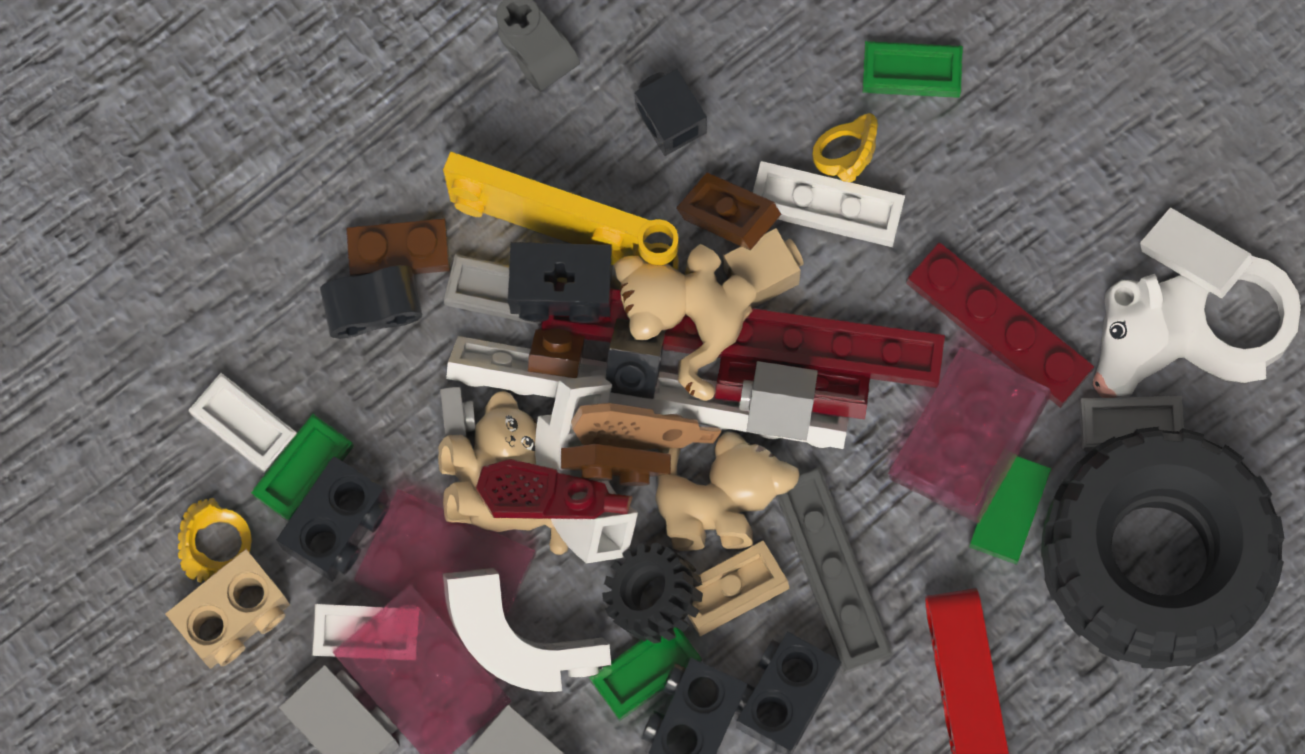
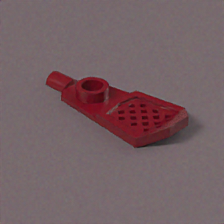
M513 459L483 466L476 485L478 495L493 518L596 519L604 512L628 514L632 501V496L609 493L605 483L581 479L580 477L558 473L557 469ZM576 493H587L582 499H572V496Z

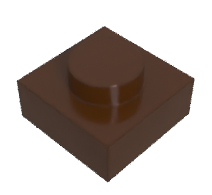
M535 329L529 353L527 372L577 378L583 356L585 336L571 334L563 329Z

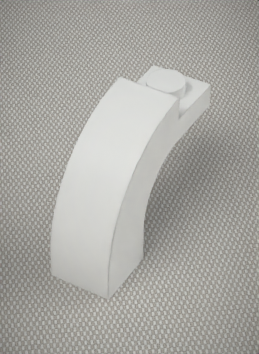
M601 375L559 380L552 414L538 416L535 439L536 465L557 469L558 473L581 478L582 471L561 469V448L583 446L573 430L571 420L580 406L608 403L612 387L609 381ZM598 481L605 483L609 493L616 494L608 481ZM576 493L572 496V499H582L587 493ZM630 506L628 514L604 512L596 519H551L566 545L585 563L624 558L622 553L630 549L638 512Z
M494 568L443 573L447 609L457 634L473 657L496 677L524 689L557 692L562 691L560 671L568 670L569 677H586L598 674V666L611 665L610 644L604 638L545 644L532 642L516 634L509 627L502 608L499 573Z

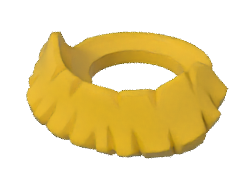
M867 113L859 116L851 123L835 126L822 134L814 144L812 152L816 168L823 174L837 175L843 182L855 181L856 176L860 175L873 158L876 148L877 118L873 114ZM849 135L862 139L860 147L856 151H852L841 158L828 159L822 156L824 147L835 138Z
M210 498L209 501L208 499H204V501L199 500L198 503L190 505L187 512L184 513V519L180 523L181 531L178 533V540L180 541L178 544V549L180 550L178 557L182 559L180 562L182 570L186 571L185 575L191 580L197 579V582L201 583L203 580L207 581L245 549L250 552L252 537L248 524L238 513L221 508L214 498ZM217 522L232 525L241 537V548L238 554L224 562L209 559L205 554L199 552L195 546V537L200 529H205Z

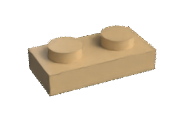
M764 540L698 575L701 577L702 585L695 588L703 593L702 602L693 601L692 605L699 612L696 618L689 614L688 617L701 637L790 589L787 578Z

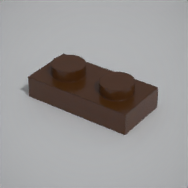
M708 172L676 207L685 221L750 251L781 215L773 201Z
M445 218L346 228L350 276L366 275L397 265L410 266L414 275L450 271Z
M601 444L561 448V469L582 471L581 479L610 481L613 475L619 476L620 485L646 486L650 485V477L671 474V454Z

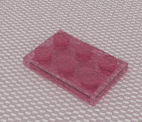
M960 347L889 470L890 480L979 524L1051 397L1050 388L964 347Z
M398 489L354 581L409 608L418 609V612L454 628L447 609L443 573L494 568L499 573L502 608L506 619L536 556V552L491 530L481 529L468 523L448 522L444 516V509Z
M411 584L332 651L334 656L419 754H452L511 702V699Z

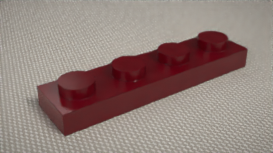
M940 242L907 279L906 284L1060 408L1094 369L1090 362Z

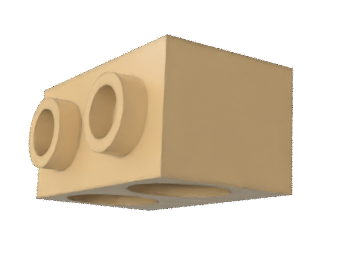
M245 549L165 614L204 663L211 669L218 663L220 666H225L235 660L245 650L243 643L258 630L261 634H265L276 627L284 619L286 614L283 610L290 603L247 549ZM250 586L262 587L264 589V596L257 606L243 608L239 605L240 595L246 588ZM210 618L222 619L223 630L216 639L211 641L200 639L199 630L206 620Z

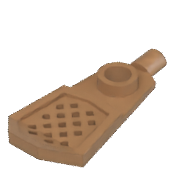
M613 403L580 406L571 420L573 430L582 445L601 444L630 449L684 448L693 442L714 443L721 433V429L718 427H701L697 420L683 418L679 414H654L653 409Z

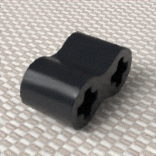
M397 265L366 275L342 277L324 283L320 287L329 334L332 338L356 337L377 329L408 325L422 318L414 274L410 266Z

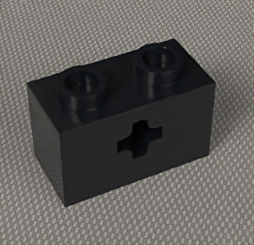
M511 242L508 284L510 313L519 314L520 319L531 322L546 321L549 319V315L569 316L571 321L577 323H595L599 321V317H611L612 245ZM557 278H567L564 291H555L554 286L557 284Z

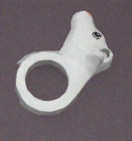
M1251 256L1252 264L1238 280L1256 283L1270 293L1278 306L1280 323L1278 332L1271 341L1261 347L1241 349L1227 345L1214 335L1207 324L1204 310L1210 291L1188 278L1179 275L1158 283L1156 275L1152 274L1141 278L1140 281L1120 280L1105 293L1106 312L1102 329L1101 355L1098 368L1093 377V387L1102 398L1129 397L1133 394L1138 383L1144 378L1163 369L1178 358H1185L1201 370L1225 381L1247 383L1266 379V367L1282 357L1298 332L1301 306L1297 289L1286 272L1269 260Z

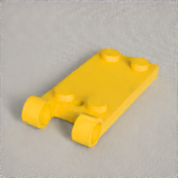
M450 151L443 172L450 202L455 203L454 206L459 211L473 217H482V214L485 213L571 244L612 245L613 265L622 257L640 256L652 265H665L672 261L673 268L679 271L677 255L679 246L678 233L675 227L668 221L661 219L650 221ZM662 232L667 234L673 243L672 246L664 243L650 244L644 241L650 234Z

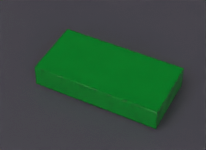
M865 41L862 93L960 98L963 46Z
M312 414L251 494L289 522L333 456L343 461L354 445L342 434Z
M1004 451L969 548L1017 565L1052 468Z
M677 627L674 628L676 638L668 641L661 636V643H652L647 639L646 642L641 640L611 661V665L604 666L599 670L598 674L589 677L590 682L619 721L663 690L674 663L683 666L687 657L702 662L700 655Z

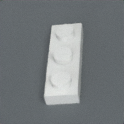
M763 161L760 162L753 193L767 198L776 204L781 212L777 220L893 247L905 195L851 182H843L842 180Z

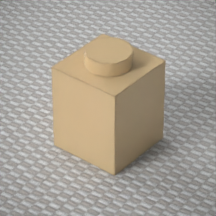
M777 228L764 234L751 251L741 246L725 254L723 270L728 279L737 274L754 287L757 292L756 299L749 306L755 308L799 285L801 271L799 267L804 265V262L795 243L791 239L784 241Z

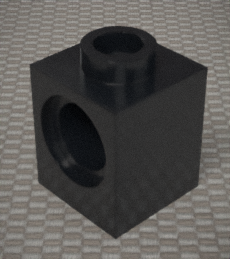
M678 69L666 75L663 72L651 75L639 85V90L634 92L635 109L664 156L707 133V116Z
M617 318L609 347L605 377L612 384L610 393L654 399L661 368L666 330H661L657 336L648 340H635L630 332V320Z

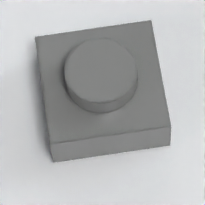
M460 387L440 389L445 436L463 435L468 439V432L475 431L476 425L473 401L464 402Z

